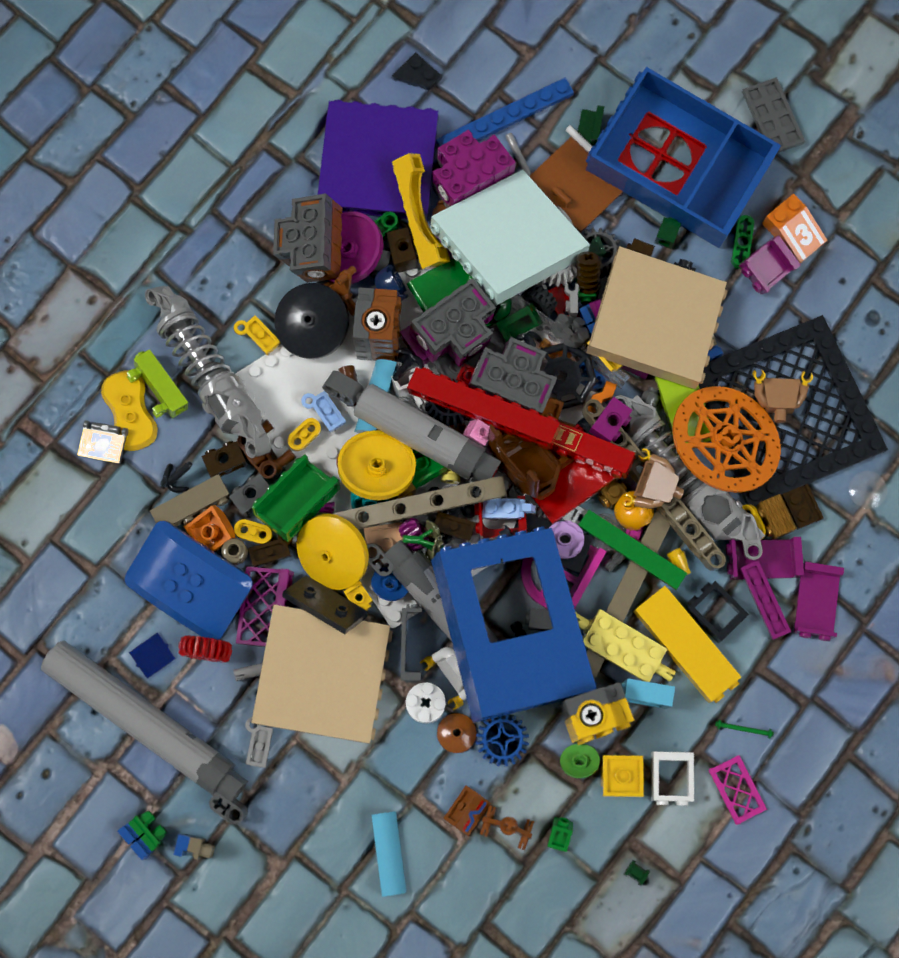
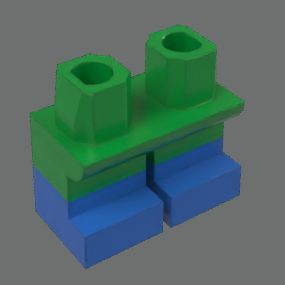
M151 811L136 815L129 823L117 831L127 844L131 845L130 847L141 860L147 859L163 843L161 840L168 833L162 825H159L154 831L149 827V824L156 819Z

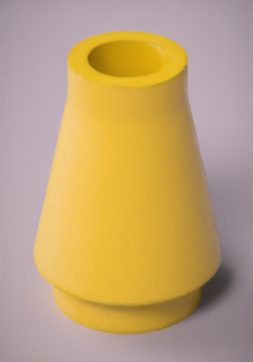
M680 547L667 554L669 562L685 571L687 575L691 573L685 551H682Z

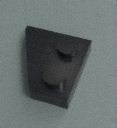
M415 52L392 75V79L394 81L401 80L407 82L408 85L419 86L430 91L442 79V75Z

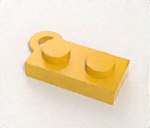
M256 315L248 322L239 320L234 324L236 334L241 336L247 334L266 355H269L281 344L279 339ZM240 325L245 326V329L243 331L238 330V327Z

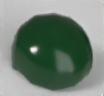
M511 298L495 305L496 310L492 319L501 321L510 314L512 308Z

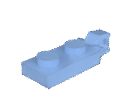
M520 498L488 500L483 502L482 518L521 519L524 518V513H535L536 505L525 503V500Z

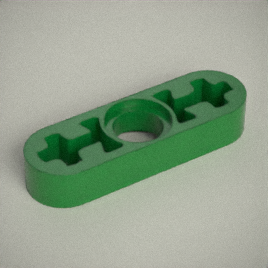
M749 215L741 216L736 224L731 263L738 269H741L739 266L741 263L735 258H738L740 251H743V261L750 256L754 220ZM746 221L748 227L745 232H742L744 228L743 222ZM745 238L748 244L741 246L738 244V239Z

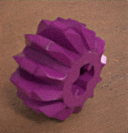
M410 518L399 526V532L401 537L403 535L420 536L425 533V528L417 519ZM426 536L423 540L430 541V538ZM406 543L415 552L425 548L421 544Z

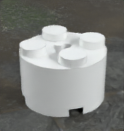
M429 682L420 683L409 691L406 697V708L409 715L415 721L423 724L433 723L444 713L446 705L445 696L438 686ZM422 699L431 700L429 708L426 706L421 707Z

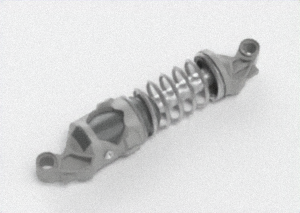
M169 286L147 289L145 292L147 303L161 308L160 321L156 329L157 333L162 339L167 340V347H175L172 351V356H182L178 364L182 367L188 366L185 376H195L191 384L199 388L198 395L203 402V409L215 417V422L223 433L235 434L246 438L245 452L248 457L255 458L268 454L271 450V445L261 425V411L256 407L250 396L244 392L245 384L242 379L236 376L234 372H231L230 366L224 364L223 356L217 354V347L211 345V338L204 335L205 329L198 325V318L193 310L190 309L188 301L176 295ZM199 328L202 335L193 336L196 329ZM203 338L208 340V345L200 346L199 344ZM171 339H178V342L174 344H169ZM182 346L185 351L176 354L175 352ZM209 348H213L215 353L206 356ZM189 356L191 361L182 364V361ZM217 357L221 360V363L213 361ZM193 366L197 368V371L188 373Z
M622 395L616 396L615 398L619 401H624L626 406L633 410L630 413L632 419L630 420L628 436L637 447L645 443L646 445L643 448L650 449L655 455L669 461L675 471L674 474L679 477L677 486L684 489L681 501L713 540H740L743 543L744 555L747 559L756 560L760 558L763 552L760 540L765 534L757 527L754 516L746 512L742 508V503L738 500L736 501L729 492L721 491L705 484L689 471L683 461L680 460V456L676 455L678 453L675 449L674 452L671 450L675 447V444L673 443L668 446L673 438V432L665 433L659 437L665 428V423L661 421L662 419L659 417L656 408L644 403L638 395L633 399ZM669 436L666 442H664L663 439ZM750 546L757 547L758 555L756 557L748 554Z

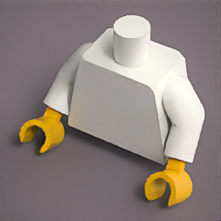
M444 647L432 654V657L426 656L420 661V664L425 662L428 667L424 671H427L435 665V662L459 694V696L448 700V704L455 703L453 710H456L463 706V700L467 698L455 651L450 647Z

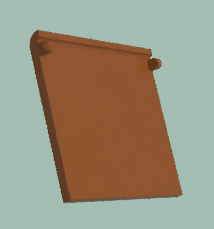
M570 137L529 177L555 206H559L568 215L574 227L581 233L624 192L586 170L588 163L585 161L589 156V152L573 137Z

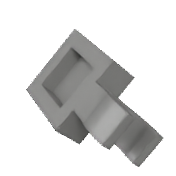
M565 284L564 292L569 296V301H566L565 312H569V316L576 318L578 314L577 293L579 285L575 284V290L570 291L568 284Z

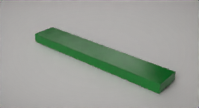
M591 510L587 511L578 524L581 529L675 590L678 589L687 575L685 571Z

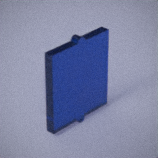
M158 632L129 652L137 663L136 667L141 669L147 679L176 659L168 648L169 645L165 644Z

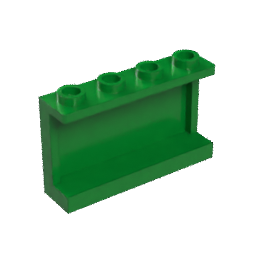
M304 454L301 458H297L294 461L293 466L288 471H284L275 484L268 487L266 493L261 498L259 497L254 501L252 506L254 516L289 542L301 530L303 525L311 520L341 489L340 482L335 476L330 478L309 462L308 456Z

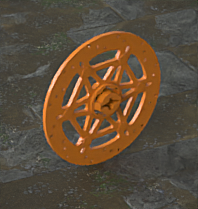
M705 387L686 397L675 413L672 432L676 450L689 471L705 484L721 491L742 493L762 486L775 473L781 455L778 431L769 414L748 395L727 387ZM725 401L729 403V408L708 410L704 403ZM740 408L747 411L757 421L761 430H756L740 413ZM695 412L699 416L695 435L689 436L688 422L691 414ZM726 413V417L721 422L713 414ZM731 415L734 416L733 425L728 423ZM708 418L716 424L715 427L712 426ZM739 420H740L749 430H741V429H739V428H738ZM704 422L710 433L701 435L700 432ZM743 435H750L753 438L744 440ZM711 438L712 443L701 442V440ZM764 441L766 443V453L764 461L760 466L756 463L755 458L759 442ZM750 443L754 444L751 455L748 453L744 445ZM692 448H698L714 466L713 471L697 458ZM705 448L715 449V459ZM741 451L747 459V461L743 457H741L737 452ZM721 453L726 455L723 463L720 462ZM733 456L741 464L728 465L730 457ZM746 468L751 473V475L740 478L725 476V470Z

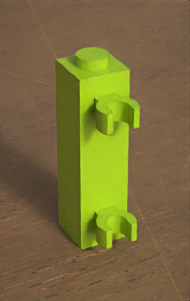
M151 350L139 352L134 358L135 368L127 372V378L133 383L139 377H142L161 404L152 408L154 416L159 418L167 412L173 419L188 410V401Z

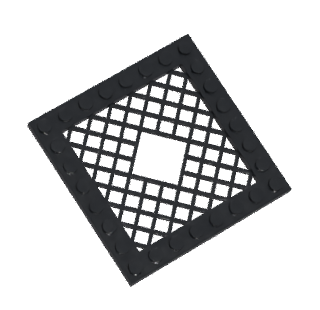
M823 315L711 360L707 367H704L703 372L706 375L703 383H699L700 389L714 386L712 381L717 380L715 386H718L719 381L729 384L728 388L735 386L742 389V393L747 391L754 394V400H756L754 390L746 387L749 379L756 381L751 375L754 367L764 370L765 374L769 372L776 375L775 378L795 379L793 376L796 370L805 371V379H807L808 374L811 375V372L814 377L818 378L815 386H809L814 391L811 398L806 397L805 399L809 404L798 433L794 434L776 427L777 431L783 433L780 445L791 450L788 459L780 456V460L786 462L784 470L776 469L775 472L780 473V475L770 478L766 483L754 490L742 492L741 494L746 504L757 506L761 501L778 494L782 495L805 484H810L888 450ZM802 345L799 353L790 350ZM805 346L814 349L812 358L802 354ZM817 351L822 362L815 359ZM785 352L782 360L773 357ZM788 353L798 356L795 365L785 361ZM800 358L810 361L807 370L797 366ZM768 359L765 367L756 364ZM771 360L781 363L778 372L768 368ZM813 363L823 366L820 375L810 371ZM783 365L793 368L790 377L780 373ZM751 366L748 374L739 371ZM825 368L830 378L822 376ZM734 373L731 381L722 378ZM737 374L747 377L743 386L734 382ZM821 379L831 383L828 391L818 388ZM833 385L838 395L831 393ZM816 391L826 395L823 403L813 400ZM829 396L839 400L836 408L826 405ZM721 401L704 403L708 410L728 408L725 407V401L723 403ZM841 402L847 412L839 410ZM812 403L822 407L819 415L809 412ZM825 408L834 411L831 420L822 417ZM726 413L713 414L721 422L726 417ZM741 413L747 420H751L757 423V421L753 417H751L749 413H747V415ZM837 413L847 417L844 425L834 422ZM732 415L731 419H729V421H728V423H730V424H732V425H733L732 422H733V420H734V416H733V415ZM807 415L817 419L814 427L804 424ZM709 419L712 426L715 427L716 424ZM849 419L851 420L855 429L847 427ZM820 420L830 424L827 432L817 429ZM744 424L742 427L738 425V428L741 430H749L745 428ZM757 424L756 430H759L760 426ZM833 425L842 428L840 437L830 434ZM803 427L813 431L810 439L800 436ZM845 430L855 433L852 442L842 439ZM816 432L825 435L823 444L813 441ZM786 434L795 438L793 446L783 443ZM859 436L861 441L856 442L857 437ZM828 437L838 441L835 449L825 446ZM798 439L808 443L805 451L795 448ZM841 442L849 445L839 449ZM753 443L744 445L749 447L747 450L749 454L751 449H753ZM766 443L763 449L758 447L757 450L761 454L759 460L755 461L760 466L762 465L763 455L766 453ZM811 444L821 448L818 457L808 453ZM824 449L832 452L821 457ZM738 451L737 453L747 461L743 453ZM794 451L804 455L801 464L791 460ZM733 456L730 457L728 465L741 464ZM806 457L815 459L811 462L804 464ZM789 463L797 466L796 468L787 471ZM746 468L731 470L734 478L751 475Z

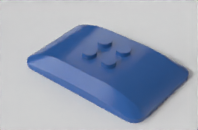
M159 521L155 524L125 575L126 585L158 609L201 637L218 640L223 637L253 586V580L247 573L168 521Z

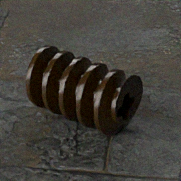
M582 252L577 256V284L580 287L581 293L584 294L596 293L601 286V259L593 252Z

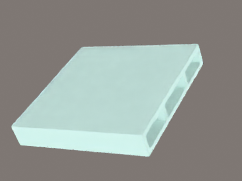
M524 170L431 217L430 229L432 233L439 237L442 245L450 250L453 258L460 262L464 271L471 275L495 305L506 301L576 263L577 256L582 252H588L590 246Z

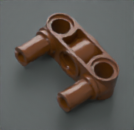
M267 419L261 423L266 434L274 429ZM238 436V445L246 454L244 445L246 438ZM290 449L277 459H273L270 453L255 458H250L246 454L250 463L258 470L261 476L270 481L278 479L284 470L283 468L296 459V456ZM273 466L274 473L267 476V469Z

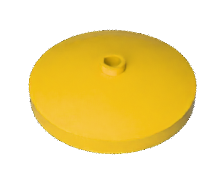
M379 430L366 431L353 436L343 445L338 456V474L341 481L352 493L365 499L385 500L393 498L410 486L415 475L416 460L411 447Z
M321 514L306 522L298 534L297 554L302 567L312 579L329 589L342 590L353 586L364 576L369 562L368 548L360 531L347 519L334 514Z

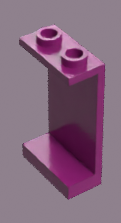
M793 537L787 540H760L763 552L760 558L756 560H749L745 557L742 541L729 540L728 544H726V555L729 556L727 574L730 575L731 580H743L744 578L739 568L757 560L767 579L800 578L804 575L801 537ZM750 546L748 554L756 557L758 555L757 547Z
M804 562V575L800 577L794 633L799 634V637L802 638L817 636L819 637L818 640L830 641L837 637V633H834L839 580L844 575V567Z

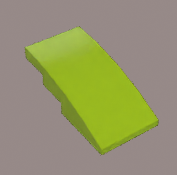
M655 376V381L661 395L660 399L666 413L665 418L672 432L673 420L678 407L686 397L700 388L698 385L693 389ZM695 412L691 414L688 422L689 436H694L699 416ZM704 422L700 432L701 435L710 433ZM711 438L703 439L701 442H710Z

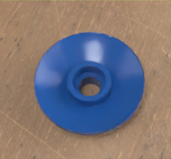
M388 567L381 568L382 571H389ZM377 572L373 574L371 587L378 597L387 601H397L407 595L408 591L393 574L388 576H381Z

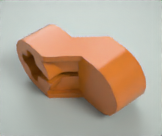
M606 380L602 392L592 395L591 399L598 400L600 403L611 400L617 384ZM593 406L587 407L589 412L596 413V409Z

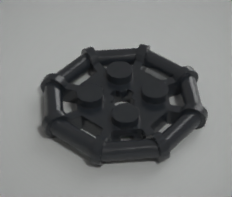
M563 343L546 348L541 347V350L547 352L544 358L548 361L543 372L555 377L560 374V371H563L564 374L567 373L565 381L562 382L561 379L556 380L552 393L557 395L559 400H561L562 396L572 393L576 397L575 399L564 401L562 410L586 404L585 401L595 383H598L591 360L592 355ZM563 351L561 357L554 359L549 357V354ZM569 351L581 359L575 362L567 357V352ZM583 362L588 377H582L579 365ZM581 381H588L579 395L576 390Z

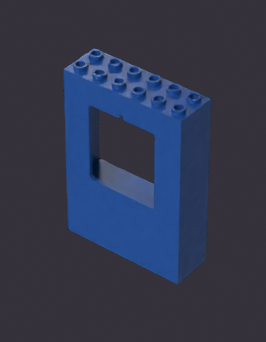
M538 527L534 529V532L529 533L526 530L515 533V536L508 537V534H504L492 541L489 538H485L473 545L470 542H466L452 549V546L441 548L431 560L473 723L561 702L596 690L552 528ZM529 557L534 558L552 630L490 643L471 570L500 564L501 559L503 563Z

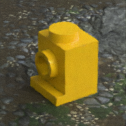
M360 581L343 591L349 601L366 611L372 607L370 604L373 603V600ZM359 594L363 596L361 601L355 599Z

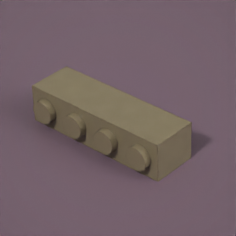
M217 474L155 507L150 512L156 523L168 521L176 527L183 523L186 525L210 506H223L228 503L230 494L220 475Z

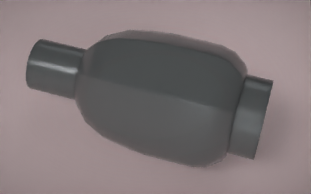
M649 387L648 390L643 392L641 399L644 403L657 408L660 401L659 390Z

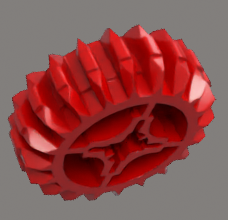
M183 636L178 646V653L181 656L197 660L226 663L230 661V656L232 655V645L229 642L213 638Z

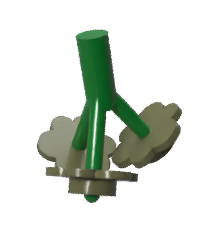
M427 520V532L420 536L403 535L402 542L421 544L426 547L425 555L431 561L436 556V553L441 548H444V541L442 540V535H439V527ZM430 534L435 538L433 542L423 540V538Z

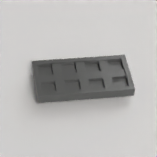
M777 77L742 90V94L759 132L782 145L777 153L804 144L805 139Z

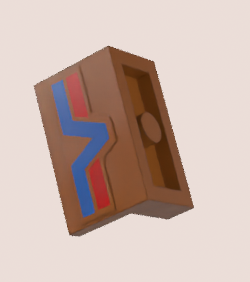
M465 786L443 819L469 836L491 803L468 786Z

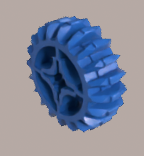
M509 714L504 715V719L501 716L497 717L498 719L496 720L491 718L492 722L490 723L487 720H483L486 728L479 726L478 729L483 731V734L477 733L476 737L482 738V741H476V745L482 744L483 747L478 752L481 753L485 750L486 754L483 756V759H486L488 755L492 757L489 760L490 764L496 759V766H500L501 761H504V766L506 767L508 766L507 760L510 759L511 763L515 764L516 762L513 757L516 756L521 760L522 756L519 752H527L526 749L522 748L523 745L529 746V742L523 741V738H529V734H522L523 731L527 730V727L525 726L520 729L519 725L522 724V720H519L516 724L514 722L516 719L515 715L512 716L511 720L508 719ZM503 723L511 725L518 734H507ZM497 724V736L486 739L488 730ZM501 730L502 734L507 736V738H513L505 741L504 749L503 745H500L498 741H492L500 738ZM519 740L515 752L508 755V743ZM487 745H498L502 756L492 753Z

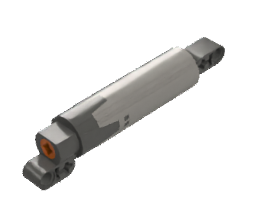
M402 540L398 541L387 552L376 543L368 544V549L375 547L377 550L376 557L372 558L369 556L368 563L381 576L393 574L451 640L433 566L420 549L414 553ZM381 556H383L384 558L380 560L384 564L389 563V571H382L381 568L383 567V565L380 563V561L377 563H375L374 561L378 560ZM485 624L489 642H500Z

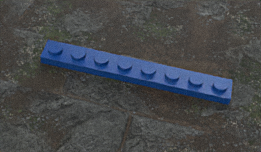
M565 77L436 139V143L440 147L467 130H470L474 139L480 141L573 96L574 91Z

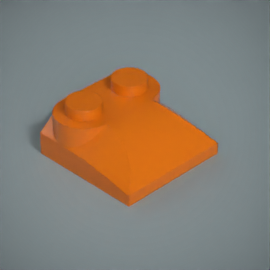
M216 505L210 506L184 526L189 536L213 552L220 549L227 540L235 538L234 528L225 513Z

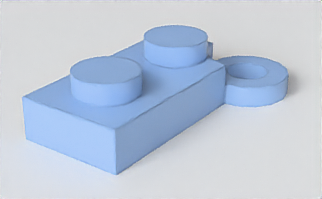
M325 391L317 396L307 393L302 397V405L307 409L314 408L330 433L346 423ZM307 398L313 400L311 404H307L305 401Z

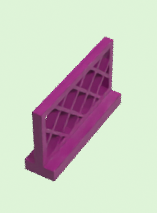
M246 566L245 573L250 576L251 572H258L262 578L253 584L250 590L251 592L254 589L259 597L252 603L246 597L240 607L236 644L266 647V642H263L259 636L264 631H269L270 623L266 624L262 616L269 610L272 612L273 605L290 607V602L282 597V593L293 584L294 572L289 569ZM273 573L279 574L278 582L273 586L266 579ZM265 581L270 588L261 595L256 587ZM273 591L276 595V600L269 605L264 597ZM262 600L267 608L259 614L253 606ZM252 609L256 617L248 623L245 619V613ZM260 619L265 627L256 633L251 625ZM247 628L254 634L248 641L242 640V633Z

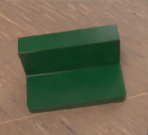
M597 105L596 111L581 110L578 133L592 146L596 145L600 135L605 106Z

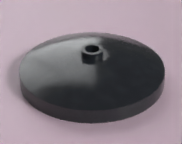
M319 283L301 284L288 291L279 302L275 312V331L281 344L290 353L305 359L323 358L336 351L345 340L349 329V312L342 297L333 289Z

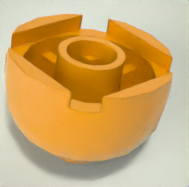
M629 491L624 493L615 503L614 514L616 520L623 528L637 531L651 522L654 508L635 507V504L625 506L623 503L628 504L631 502L630 497H624L625 494H629L636 499V496H634L635 491Z

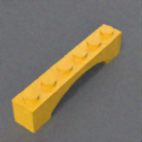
M408 153L392 161L393 171L397 178L399 192L402 196L403 206L407 214L408 224L413 235V242L418 253L421 268L434 269L439 265L450 262L447 248L436 239L430 230L423 212L420 188L422 173L425 170L420 154Z

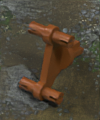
M351 266L349 269L340 272L334 284L327 281L324 285L333 289L342 297L349 313L354 317L356 304L351 298L353 295L351 293L352 275L356 273V268Z
M489 805L486 817L482 818L481 822H483L479 834L483 836L485 830L484 836L488 837L491 826L500 828L501 832L505 835L518 834L521 838L517 848L521 849L522 847V850L525 851L528 839L532 838L531 830L535 821L531 820L530 822V819H526L524 829H521L513 817H505L501 821L495 820L493 818L497 808L493 807L491 812L492 806Z

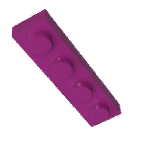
M757 560L739 568L771 639L774 640L791 632L759 561Z

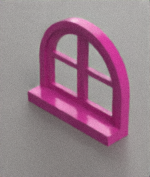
M590 545L587 553L589 558L578 578L564 570L566 580L574 584L570 590L574 609L607 552L602 548L597 549ZM524 558L521 565L523 586L532 600L547 609L542 589L539 592L532 581L531 565L534 558Z

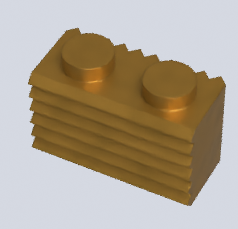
M781 494L758 503L757 511L766 525L767 536H771L772 540L797 529Z

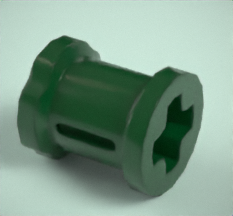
M632 860L624 875L630 876L641 886L648 877L650 870L643 869L636 864V861Z

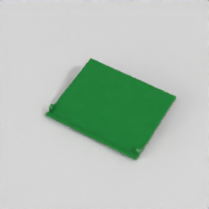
M453 258L450 262L439 265L414 278L406 285L422 311L425 312L446 296L451 295L460 286L465 285L472 277L464 271L460 262ZM492 319V321L485 325L488 328L499 321Z

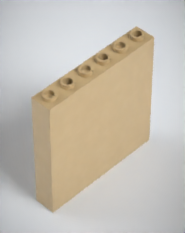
M619 246L614 256L586 353L597 357H604L606 360L695 389L699 383H703L706 375L703 370L704 367H707L710 360L708 351L713 347L714 339H712L713 333H716L719 323L716 321L723 311L721 302L725 300L728 290H725L727 282Z
M273 605L251 724L369 744L370 740H374L376 728H373V722L378 719L379 709L376 708L377 700L381 701L383 689L379 688L380 682L384 681L386 670L383 669L384 661L387 662L389 657V650H386L387 642L391 643L393 631H390V625L362 621L348 633L343 634L304 610Z

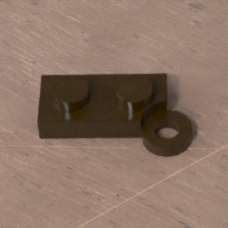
M438 512L435 524L440 530L439 534L468 542L471 541L476 522Z
M278 535L277 540L249 547L248 550L253 567L291 557L288 545L292 543L293 538L287 542L283 541L282 537Z

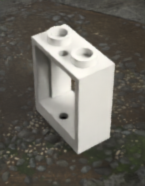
M651 752V801H656V805H669V801H676V805L689 806L688 802H694V753ZM659 761H687V796L659 795Z

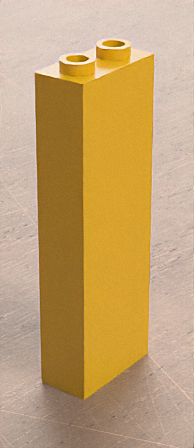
M666 586L662 587L633 611L657 642L667 648V654L708 703L712 701L717 703L724 697V691L728 688L731 691L740 684L738 682L741 678L740 674Z

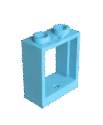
M628 678L621 684L626 696L625 699L629 703L668 709L673 705L674 686Z

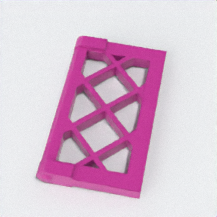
M740 755L708 770L736 825L767 810ZM737 763L741 774L731 772V765ZM719 771L726 772L723 783L720 782L716 774ZM729 774L740 777L737 788L726 785ZM742 778L745 779L750 793L739 789ZM725 787L735 790L732 802L724 790ZM738 792L749 795L746 806L735 803ZM751 797H754L758 805L755 809L748 808ZM734 805L745 809L743 815L738 817Z

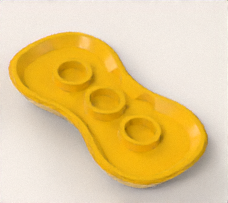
M125 370L108 376L102 384L101 394L103 400L113 413L114 426L121 428L119 435H122L123 428H128L124 450L136 451L148 447L155 441L158 428L145 405V383L143 378L139 377L131 383L127 378L129 370Z

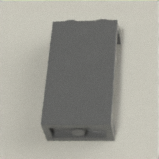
M406 604V608H402L401 680L421 681L422 671H406L407 612L423 613V609L419 608L418 604Z

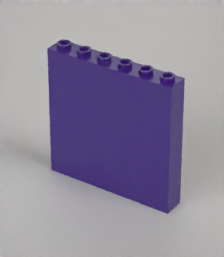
M342 100L329 101L317 195L326 193L342 207V213L354 211L367 216L381 217L386 212H393L397 215L398 219H408L403 206L402 196L399 192L397 178L393 171L392 161L408 153L420 154L425 170L421 177V202L426 221H428L438 128V111L432 108L417 109L412 106L403 108L397 105L381 106L377 103L362 104L358 101L352 103Z

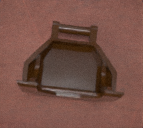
M492 424L489 427V446L494 456L502 461L500 464L501 470L505 472L523 495L527 494L540 500L554 493L561 470L571 464L574 458L568 455L567 457L560 455L561 459L558 460L549 449H543L534 442H526L516 435L506 434L502 437L500 430H496Z

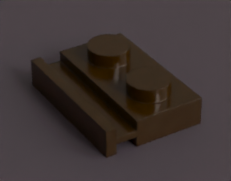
M808 484L781 495L797 530L824 519Z

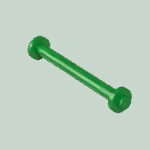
M721 720L715 722L717 729L722 727L766 735L768 739L774 735L772 729L766 731L722 723Z

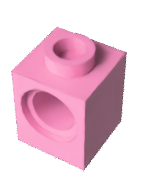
M479 419L472 420L467 425L463 435L485 446L489 440L490 426Z

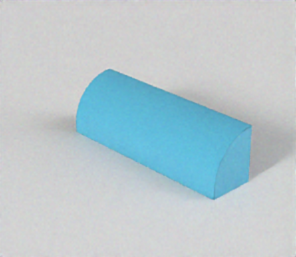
M386 359L376 360L369 385L374 384L390 393L392 388L391 376L397 371V362ZM358 418L354 432L362 433L378 430Z
M396 811L373 814L372 822L382 897L407 893Z

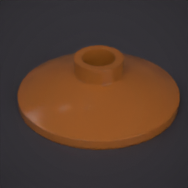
M460 713L450 714L443 718L438 726V741L449 752H465L475 742L476 727L468 716ZM459 729L461 732L460 736H454L453 731Z

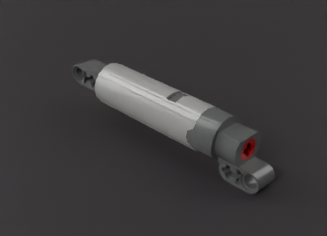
M335 370L332 371L322 386L326 393L347 405L353 406L357 402L354 408V416L465 479L469 480L472 478L471 482L503 476L506 492L511 486L512 481L509 477L498 471L502 461L487 453L486 447L378 386L370 384L364 390L360 383Z

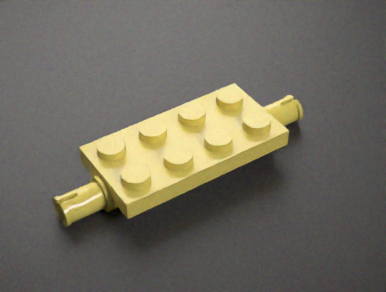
M601 609L590 620L575 612L579 627L584 633L583 642L586 648L642 681L650 682L655 673L669 682L672 680L673 677L671 675H675L676 671L661 663L667 648Z

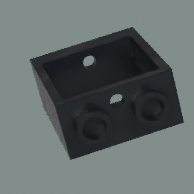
M715 581L712 584L708 582L701 589L703 593L698 598L693 596L687 602L689 607L686 611L719 644L749 614ZM712 590H715L738 613L720 631L695 608Z

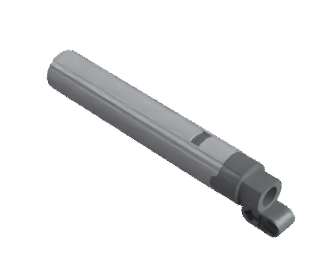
M60 641L51 648L42 661L41 671L213 796L209 801L210 808L227 822L238 824L247 817V807L236 798L245 788L248 781L233 770L235 767L233 762L193 735L185 727L66 641ZM220 798L223 800V801H222V804H223V805H221V806L219 805V802H220V801L218 800V799H220ZM234 809H237L240 812V818L234 817Z

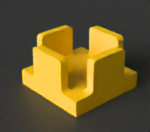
M603 755L601 766L603 796L644 797L643 756Z

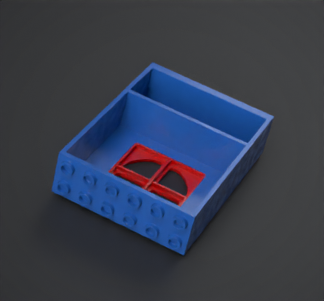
M646 67L643 73L639 71L634 84L629 87L624 100H621L616 108V113L609 119L605 131L601 132L596 145H593L589 151V156L585 161L588 163L586 170L663 216L676 219L685 229L720 248L782 145ZM653 127L665 128L670 131L661 148H656L640 139L638 133ZM676 136L681 137L689 147L691 153L690 165H685L667 154V150ZM632 144H637L655 156L646 173H641L632 161L630 154ZM661 161H666L684 173L682 178L671 182L653 180L652 174Z

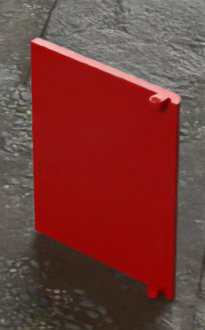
M579 424L573 427L584 432L583 428L580 427ZM549 449L558 460L561 459L555 450ZM574 460L561 470L554 493L543 500L534 497L533 499L550 522L554 524L616 478L611 476L608 471H598L586 462L581 464Z

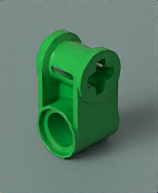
M386 212L374 221L381 230L383 242L387 239V232L398 230L399 228L398 217L393 212ZM389 220L395 221L391 226L386 225V222Z

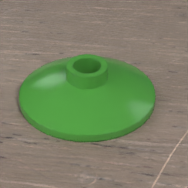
M573 744L562 752L560 765L567 775L574 778H586L597 771L600 765V757L598 752L587 744Z

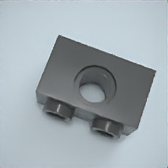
M261 474L251 476L244 486L236 487L232 490V495L229 496L244 518L253 512L252 506L254 501L259 497L261 498L269 487V484ZM250 490L256 491V495L253 498H247L246 495Z

